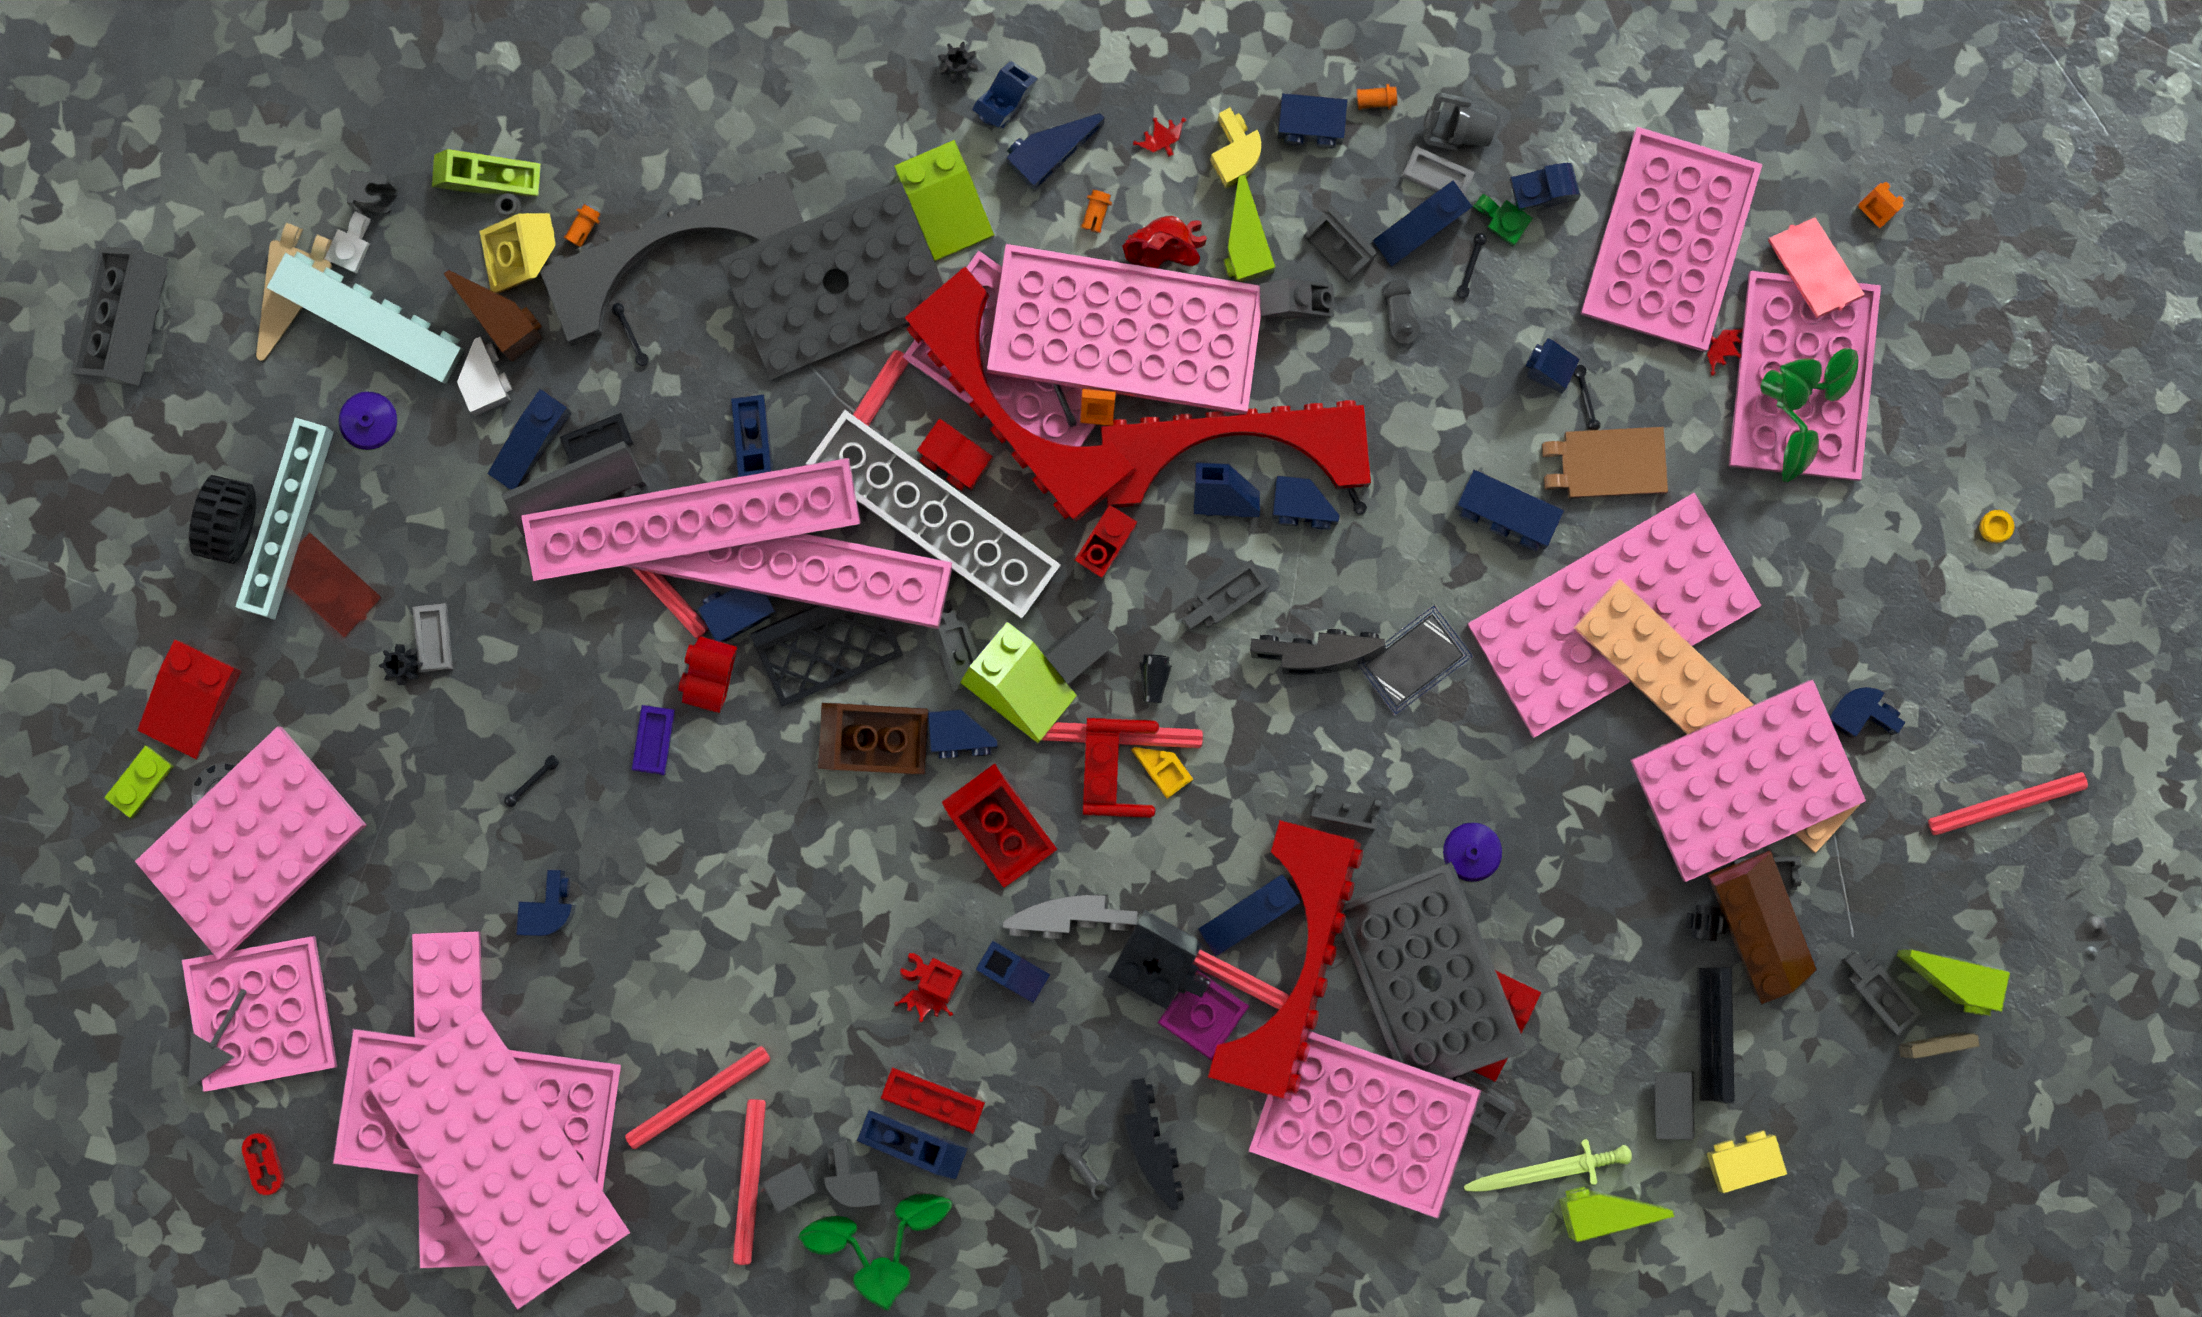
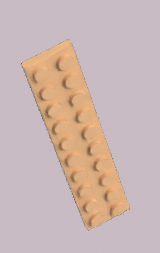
M1618 579L1573 627L1686 734L1754 705L1621 579ZM1859 805L1796 832L1794 835L1809 850L1816 853Z

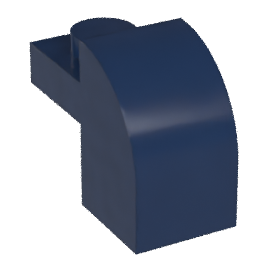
M1010 61L1000 69L989 90L977 99L972 111L977 113L979 118L986 124L1004 129L1025 102L1038 78L1013 61Z
M1572 163L1544 166L1541 170L1510 178L1518 211L1544 204L1548 208L1576 201L1581 196Z
M1870 687L1858 688L1843 694L1828 711L1834 728L1850 739L1857 737L1868 719L1891 735L1898 734L1906 722L1899 718L1901 713L1894 707L1883 703L1882 706L1878 704L1885 692Z
M547 870L545 903H518L516 935L549 936L558 933L569 924L575 913L576 905L563 904V897L568 898L570 879L565 877V871Z

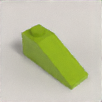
M446 149L434 154L432 187L462 192L509 193L536 197L539 193L541 163Z
M1245 175L1238 177L1227 248L1228 258L1223 259L1228 277H1234L1236 282L1242 283L1272 274L1275 271V264Z

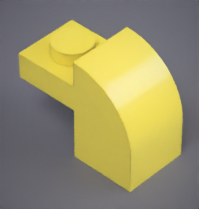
M1231 108L1220 112L1218 115V122L1231 144L1212 153L1210 159L1226 189L1236 184L1239 176L1245 175L1247 178L1254 171L1261 152V137L1258 130L1245 135L1244 132L1248 131L1245 121L1240 113L1234 115Z

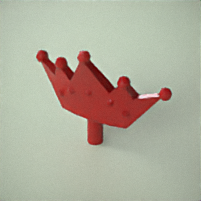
M1154 117L1153 136L1145 131V141L1138 143L1133 141L1134 146L1139 145L1151 152L1164 148L1168 157L1174 155L1170 144L1180 140L1183 122L1186 121V118H1182V122L1177 126L1173 124L1172 120H1169V127L1166 128Z
M1743 328L1723 330L1717 339L1713 336L1711 337L1710 342L1713 345L1707 352L1712 370L1711 375H1715L1716 363L1726 365L1727 362L1724 361L1723 356H1737L1741 358L1742 355L1738 353L1733 343H1742V340L1737 335L1743 331Z
M911 990L899 1002L896 1001L894 1003L895 1006L907 1003L908 1012L916 1006L920 1016L919 1022L924 1021L923 1018L931 1009L935 1012V1017L939 1016L940 1010L947 1012L950 1017L953 1016V1012L949 1011L945 1002L919 990Z

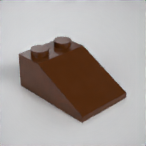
M450 270L443 273L496 345L511 362L543 339L538 332L542 326L527 306L521 310L515 302Z
M822 703L818 769L925 775L928 709Z

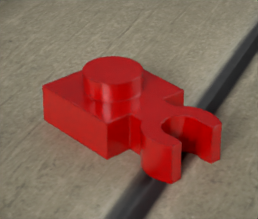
M909 953L908 961L916 964L917 967L913 971L901 968V977L907 981L920 980L918 984L919 991L948 1004L963 976L962 971L935 958H932L930 964L926 965L919 955Z

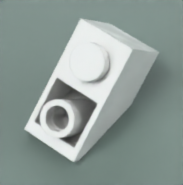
M481 337L474 339L457 381L467 407L474 416L511 401L507 392L512 390L505 372L499 374L494 362L499 361V357L492 342L486 344Z

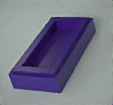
M646 705L641 706L632 771L666 775L675 710Z

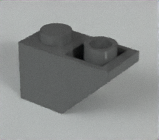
M1292 278L1260 283L1261 316L1279 319L1334 317L1333 284Z
M801 1161L762 1182L764 1189L760 1192L769 1209L774 1207L778 1213L818 1190L804 1162Z

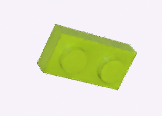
M145 746L104 798L129 818H134L174 766L149 746Z

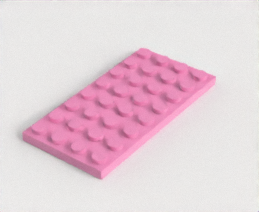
M1006 244L986 373L1089 390L1112 391L1120 395L1247 414L1261 318L1260 285Z
M1695 492L1467 624L1533 738L1631 682L1573 628L1618 579H1621L1691 646L1761 606Z
M482 1010L368 1085L517 1309L630 1233Z
M353 1029L333 1164L427 1175L368 1085L436 1040ZM509 1050L603 1191L621 1065Z

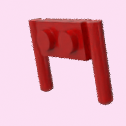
M1087 718L1083 815L1154 817L1156 810L1153 805L1116 803L1119 732L1156 734L1159 731V723L1157 721Z

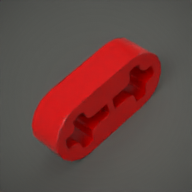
M255 1133L249 1135L243 1141L242 1154L252 1186L259 1194H275L280 1191L285 1181L275 1144L267 1134ZM254 1139H257L259 1143L266 1144V1149L262 1150L264 1160L262 1163L259 1155L250 1151V1147L255 1145ZM264 1165L269 1175L275 1174L276 1181L272 1182V1189H269L268 1185H261L260 1179L265 1177L262 1167Z

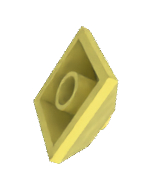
M550 213L516 214L480 230L491 291L499 294L537 277L556 246Z

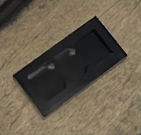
M622 413L560 436L570 464L622 441L628 446L634 445Z

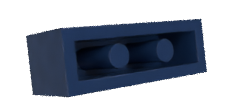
M1475 469L1471 472L1455 507L1456 510L1461 511L1459 515L1461 518L1475 524L1481 520L1491 525L1490 531L1506 538L1509 534L1521 539L1520 544L1534 551H1538L1539 547L1542 549L1548 547L1564 510Z

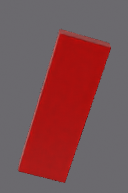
M894 1067L890 1071L880 1098L972 1134L975 1132L985 1102Z

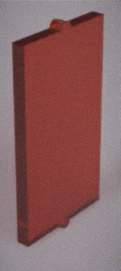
M309 533L299 543L286 585L343 637H346L361 620H366V614L382 597L312 533Z

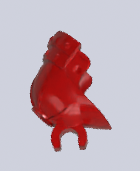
M1166 215L1151 221L1144 228L1129 235L1122 247L1126 259L1132 265L1158 269L1163 262L1170 260L1185 266H1195L1200 262V255L1196 248L1206 245L1207 237L1206 235L1196 237L1192 234V232L1201 230V221L1194 220L1186 226L1179 218Z

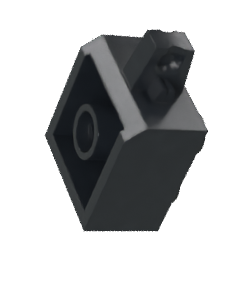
M1144 910L1108 976L1113 981L1166 1010L1177 991L1183 994L1188 991L1202 998L1211 981L1197 972L1198 967L1193 964L1202 946L1195 937Z

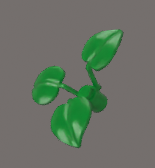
M1844 348L1835 353L1827 364L1824 373L1825 381L1819 383L1822 375L1821 363L1809 358L1781 365V373L1776 370H1770L1764 376L1761 382V392L1777 400L1776 406L1783 409L1800 428V432H1795L1790 437L1785 449L1782 472L1783 482H1789L1802 474L1813 462L1819 446L1818 433L1814 430L1808 431V426L1794 411L1806 404L1809 396L1812 395L1813 389H1826L1825 398L1829 401H1836L1842 398L1850 390L1857 375V350Z
M926 1193L914 1194L903 1199L895 1208L896 1217L902 1221L898 1225L893 1261L886 1257H880L869 1264L858 1242L854 1237H851L857 1231L856 1223L843 1216H828L812 1222L799 1233L798 1239L806 1249L821 1255L836 1253L842 1250L847 1243L852 1245L864 1266L854 1276L855 1288L870 1302L888 1311L895 1298L909 1284L911 1278L909 1269L899 1263L904 1229L909 1226L914 1231H921L936 1225L949 1213L953 1203L946 1197Z

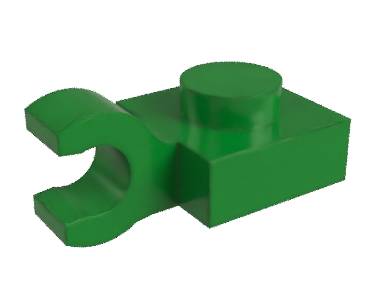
M1482 194L1473 206L1475 210L1491 220L1487 229L1511 246L1516 244L1533 219L1524 211H1518L1517 207L1508 200H1505L1502 206L1499 207L1485 194Z

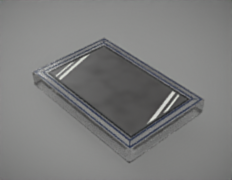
M1434 604L1385 641V653L1358 665L1357 668L1392 714L1396 716L1474 656Z

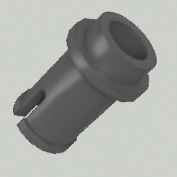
M506 193L497 198L495 211L499 217L505 220L516 214H523L521 203L517 196ZM510 204H512L513 208L510 211H506Z

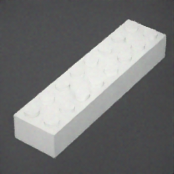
M846 410L843 411L806 463L811 465L849 458L858 503L936 559L952 562L953 571L1021 620L1061 565Z

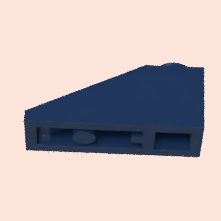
M1098 113L1031 134L1024 141L1022 138H1019L1007 150L1009 153L1006 157L1007 164L1035 191L1104 125V117Z
M1453 180L1372 241L1392 267L1469 211L1473 206Z
M540 389L520 416L487 474L510 490L519 487L572 412Z
M764 394L731 399L738 477L774 471Z
M1281 874L1198 928L1214 955L1218 956L1301 901L1284 875Z
M868 1110L857 1139L860 1143L931 1173L955 1180L968 1149L871 1110Z

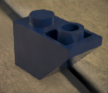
M1547 338L1543 345L1536 344L1535 348H1533L1525 365L1530 368L1527 378L1563 393L1580 359L1555 341Z
M1196 463L1194 514L1259 517L1260 491L1229 464Z
M1277 476L1272 518L1279 519L1278 524L1298 526V521L1311 522V528L1331 530V525L1339 523L1340 515L1311 479Z
M962 710L928 712L932 754L939 753V759L958 758L959 751H972V756L992 755L991 749L998 748V741Z
M995 941L991 942L976 968L977 971L1034 1003L1050 976L1049 973Z

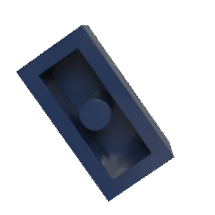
M1282 93L1277 139H1284V143L1288 145H1303L1304 141L1317 142L1316 146L1321 148H1336V144L1342 145L1345 134L1348 99Z
M734 588L723 595L719 591L709 595L702 600L704 605L698 608L715 641L722 643L728 642L777 615L767 595Z

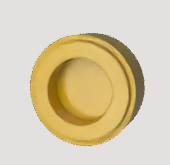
M1993 510L1982 517L1979 530L1986 541L2001 543L2012 536L2014 521L2007 512Z

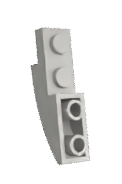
M1102 895L1071 896L1043 902L1020 911L1003 921V928L1010 929L1009 935L1029 937L1030 930L1043 931L1042 938L1062 939L1063 933H1069L1070 920H1077L1076 927L1096 928L1097 922L1110 923V930L1129 931L1130 925H1137L1138 911L1104 909L1105 896Z

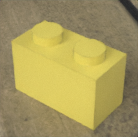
M1765 1130L1746 1135L1747 1141L1734 1145L1733 1140H1728L1713 1145L1715 1151L1708 1152L1707 1156L1718 1191L1726 1193L1786 1175V1168L1775 1135H1766Z

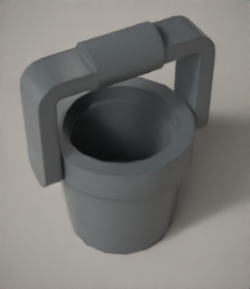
M1437 93L1433 99L1432 106L1428 107L1424 119V140L1429 145L1457 150L1460 144L1488 147L1494 137L1496 115L1472 107V100L1469 98L1447 93ZM1441 102L1455 104L1449 122L1448 139L1431 136L1439 118Z

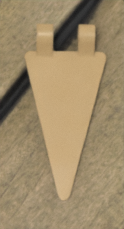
M289 223L285 224L280 242L277 240L270 242L256 353L257 359L261 361L267 359L303 308L267 288L284 254L287 253L294 257L298 251L314 260L312 267L321 272H324L326 267L332 268V263L325 260L332 241L317 235L311 254L297 249L295 246L301 237L303 229Z

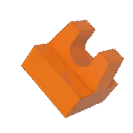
M1887 182L1877 185L1857 205L1879 228L1904 206V199L1901 196L1896 198L1888 190L1891 186Z
M1083 389L1080 423L1113 426L1116 392Z

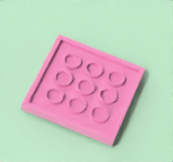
M315 936L235 950L224 960H218L214 954L182 960L193 1031L195 1035L209 1043L212 1041L240 990H246V995L217 1044L218 1048L233 1055L235 1058L202 1079L204 1092L337 1067Z

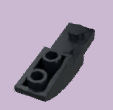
M1327 629V633L1319 632L1317 645H1312L1311 640L1294 638L1292 642L1279 641L1277 636L1260 635L1259 639L1251 638L1250 653L1252 658L1282 661L1281 669L1283 674L1316 675L1337 672L1368 662L1385 653L1386 644L1385 639H1380V635L1376 633L1361 632L1360 636L1346 635L1347 632L1341 629Z
M1145 1077L1131 1079L1136 1112L1123 1115L1133 1152L1145 1177L1159 1197L1172 1210L1179 1209L1178 1201H1184L1181 1181H1174L1173 1168L1179 1167L1176 1148H1169L1168 1141L1155 1143L1154 1137L1160 1136L1158 1117H1151L1149 1104L1155 1103L1153 1084H1146Z

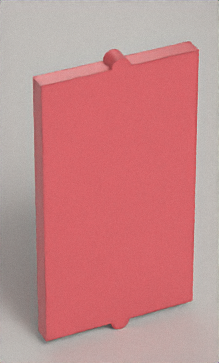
M1816 217L1797 226L1790 225L1788 230L1768 239L1769 244L1816 318H1820L1837 309L1842 311L1846 305L1864 297L1865 294Z

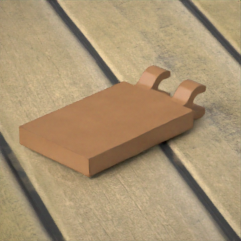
M1664 427L1571 431L1564 433L1565 442L1547 441L1542 444L1543 457L1562 456L1563 474H1547L1544 476L1545 490L1568 489V498L1665 494L1668 492Z

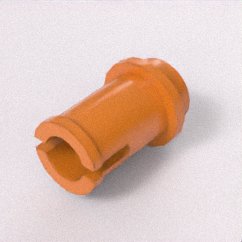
M1386 84L1384 88L1357 89L1358 110L1387 107L1388 110H1391V106H1397L1396 86L1390 87L1389 84Z
M1092 190L1091 195L1087 196L1089 203L1081 228L1101 233L1107 208L1112 206L1110 194Z
M585 204L581 209L578 208L576 210L578 215L567 234L563 237L578 247L583 246L595 223H600L598 218L601 214Z

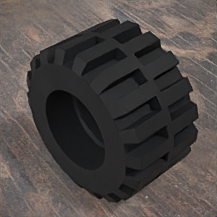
M211 475L207 478L197 495L190 521L189 544L191 553L194 556L228 564H235L240 559L249 542L255 519L256 493L253 484Z

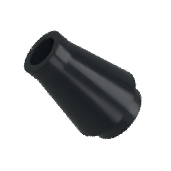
M1144 654L1143 662H1140L1143 689L1142 701L1162 703L1163 694L1172 665L1169 664V656Z

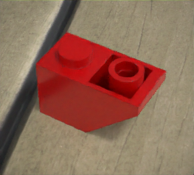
M1109 504L1074 561L1103 578L1136 529L1137 521Z

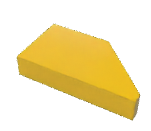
M1140 747L1131 749L1166 799L1193 780L1175 753Z

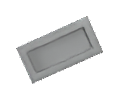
M1415 146L1402 174V178L1433 192H1438L1454 180L1465 195L1475 172Z
M447 604L413 607L417 659L423 662L422 666H418L419 672L453 670Z

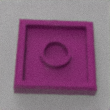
M1211 980L1202 998L1188 991L1184 994L1178 992L1157 1023L1212 1061L1216 1046L1223 1044L1227 1040L1249 1005Z

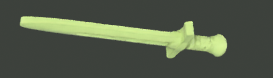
M1584 1139L1581 1145L1585 1153L1582 1155L1482 1177L1466 1184L1464 1189L1471 1192L1490 1191L1589 1172L1590 1184L1596 1185L1598 1182L1595 1173L1596 1167L1615 1163L1627 1165L1632 1160V1153L1628 1146L1622 1145L1614 1151L1591 1155L1589 1142L1587 1139Z

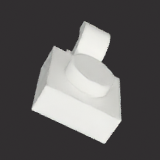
M355 211L350 220L348 232L337 230L325 259L357 274L370 246L362 238L371 219Z

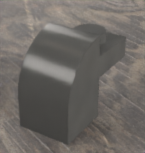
M848 1140L834 1141V1149H828L830 1169H836L837 1175L824 1177V1183L830 1195L839 1203L850 1207L881 1205L882 1196L878 1169L852 1173Z

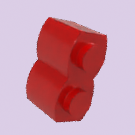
M940 418L917 449V452L922 456L919 462L933 472L940 468L948 474L945 480L960 491L964 487L972 491L994 460L991 454Z
M701 636L698 637L695 645L689 644L684 663L689 664L688 673L683 672L678 691L683 692L682 703L716 713L721 712L730 685L737 653L736 646Z

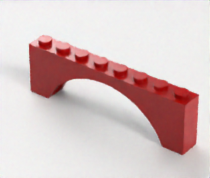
M963 267L904 317L910 324L906 330L918 344L923 340L931 349L927 355L939 369L945 365L952 375L948 380L960 394L965 390L970 395L973 401L969 405L981 419L987 416L994 424L990 428L991 432L1002 444L1006 441L1011 444L1015 449L1011 455L1022 469L1027 466L1032 469L1036 474L1032 481L1044 495L1048 491L1052 493L1057 499L1053 506L1066 520L1071 516L1077 522L1137 470L1114 443L1088 447L1058 444L1026 430L1005 412L989 387L980 355L981 320L990 295L966 267Z
M1355 400L1336 402V407L1323 408V403H1311L1303 405L1304 410L1291 411L1290 406H1276L1271 408V413L1258 414V409L1251 408L1248 409L1247 414L1225 416L1224 411L1205 413L1206 418L1193 419L1192 414H1179L1173 416V421L1160 422L1159 417L1140 418V423L1127 424L1125 419L1113 420V426L1101 427L1102 445L1114 443L1137 471L1107 496V508L1109 504L1114 508L1140 506L1153 480L1172 460L1194 446L1230 436L1262 437L1294 448L1320 467L1336 490L1369 487L1371 477L1364 405H1356Z
M1279 820L1271 853L1289 871L1303 899L1308 922V943L1304 966L1293 992L1285 1004L1268 1022L1242 1038L1216 1046L1208 1075L1209 1078L1287 1100L1291 1099L1292 1094H1297L1301 1082V1076L1297 1075L1300 1063L1306 1061L1310 1049V1043L1306 1042L1309 1030L1315 1029L1319 1017V1011L1315 1010L1318 998H1323L1327 989L1328 979L1324 978L1327 965L1331 966L1336 956L1337 947L1333 946L1336 933H1341L1345 924L1346 915L1342 914L1345 901H1350L1353 895L1354 882L1351 881L1354 869H1359L1362 862L1363 850L1360 849L1361 843L1353 839Z

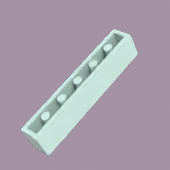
M298 251L294 257L287 253L284 254L267 286L268 289L436 380L447 384L465 350L458 346L460 339L443 330L440 336L428 330L431 323L414 314L411 320L399 314L402 309L401 307L386 299L383 300L382 304L370 298L373 293L372 291L357 283L354 284L353 288L341 283L344 276L327 267L324 272L312 267L314 260Z
M299 418L294 419L236 608L275 620L334 433L328 427Z

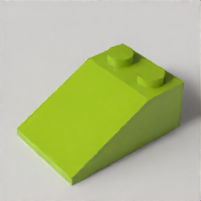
M955 140L894 165L897 177L903 184L935 262L995 236Z
M1008 622L1005 623L970 665L960 682L1037 743L1042 740L1077 696L1035 643Z
M1898 950V958L1952 1002L1964 1005L1963 1012L1990 1016L1991 1011H2002L2010 972L1915 950Z
M1585 1186L1565 1191L1566 1197L1559 1198L1568 1237L1576 1242L1674 1217L1673 1210L1664 1206L1589 1191V1188L1585 1189Z

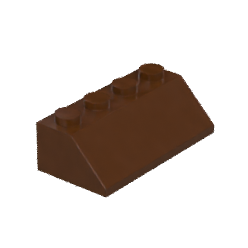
M1769 850L1708 875L1752 990L1760 1003L1765 1004L1795 991L1817 969L1771 851Z

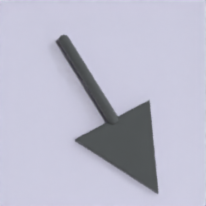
M241 989L210 1043L191 1033L188 1089L235 1058L233 1055L218 1048L217 1044L246 995L245 989Z

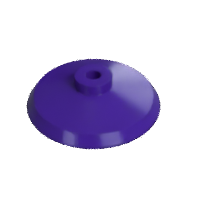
M370 391L357 393L350 397L342 406L338 419L339 429L344 439L352 446L362 450L377 449L385 445L393 437L397 427V413L393 404L385 396Z
M1465 823L1453 829L1447 836L1443 847V857L1445 864L1452 862L1459 879L1477 882L1490 877L1497 870L1502 859V846L1498 836L1489 827L1480 823Z

